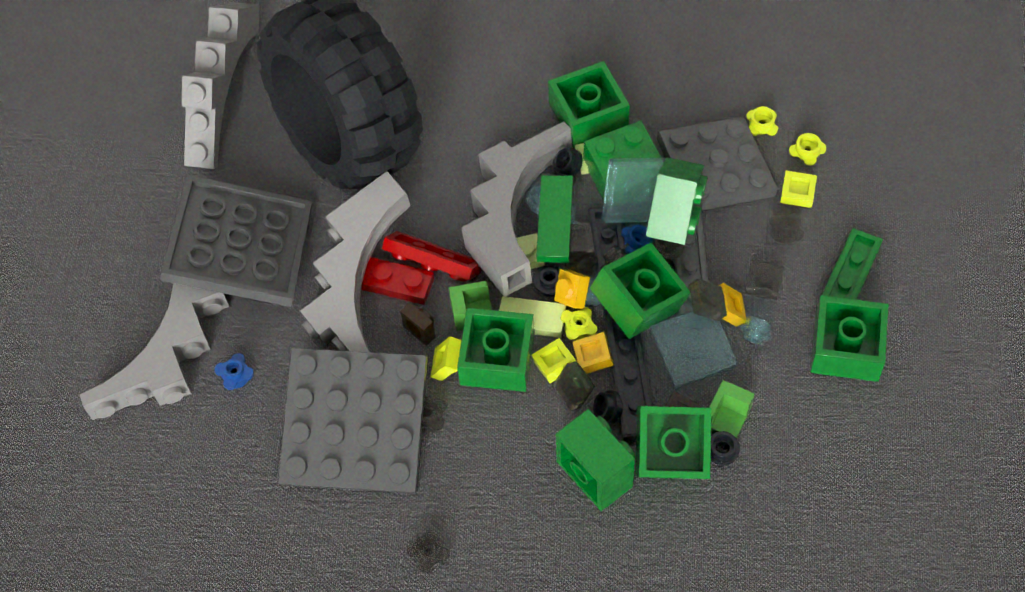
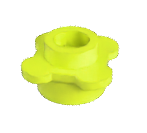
M761 106L747 113L746 118L749 120V129L753 136L759 134L773 136L777 134L778 126L775 125L777 114L775 111Z
M812 133L801 134L796 144L791 145L789 148L791 156L799 157L809 166L816 164L817 157L826 152V145L821 142L817 135Z
M584 307V309L571 312L565 310L562 312L560 319L565 323L564 329L567 338L579 340L596 334L597 326L592 322L591 309ZM580 321L582 325H577L576 322Z

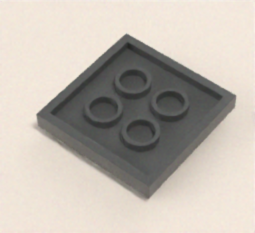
M744 116L658 132L656 139L665 159L668 157L704 165L703 175L708 176L707 186L701 204H696V206L702 207V210L775 197L778 188Z

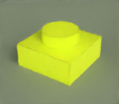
M786 170L780 203L812 208L817 175Z
M449 336L435 347L431 378L443 381L452 373L458 371L457 365L462 340Z
M560 338L531 354L534 363L549 383L578 367L574 356Z

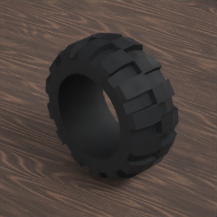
M302 0L275 13L259 34L260 40L257 42V58L261 64L259 72L264 89L268 92L272 102L271 106L280 124L282 123L289 135L290 141L299 154L306 158L310 167L322 179L328 178L335 187L340 189H361L386 171L392 175L407 166L421 143L419 135L423 131L422 115L417 110L416 101L418 97L412 80L407 77L401 64L403 60L393 43L388 42L381 32V26L368 12H361L357 3L352 0Z

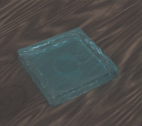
M666 158L609 159L602 220L605 223L649 222L657 175Z
M713 304L650 327L651 334L674 390L731 370L738 365Z

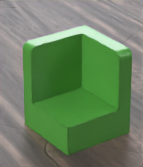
M487 281L448 287L456 331L464 330L467 308L492 310Z
M723 380L709 407L711 408V431L714 433L726 431L737 438L750 413L755 394Z

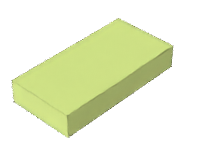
M502 296L499 311L534 314V335L562 338L564 323L560 317L562 312L566 310V305Z

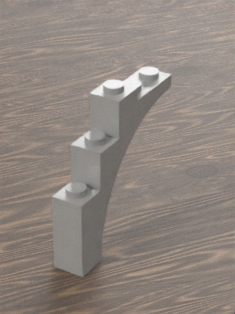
M229 2L209 7L208 37L196 41L195 72L182 76L181 107H186L184 166L210 169L218 167L219 140L226 96L234 69L244 47L251 38L259 34L260 5Z
M564 121L512 148L506 141H503L478 154L481 173L486 182L471 189L470 193L473 210L479 218L461 227L465 249L504 297L532 283L529 260L518 245L514 233L516 214L525 192L537 176L554 162V158L560 150L572 148L571 128Z
M388 171L325 216L330 226L327 233L336 243V246L313 263L318 272L314 278L325 292L300 310L306 320L301 325L313 340L319 337L325 345L332 341L338 351L370 352L363 335L360 316L361 285L366 266L378 241L390 225L411 206L406 192Z
M174 283L166 314L159 329L145 349L113 377L79 394L83 407L91 419L111 416L117 410L130 405H139L155 396L159 406L166 403H176L184 396L191 394L180 361L196 358L203 352L211 350L199 318L215 315L222 309L229 307L224 293Z

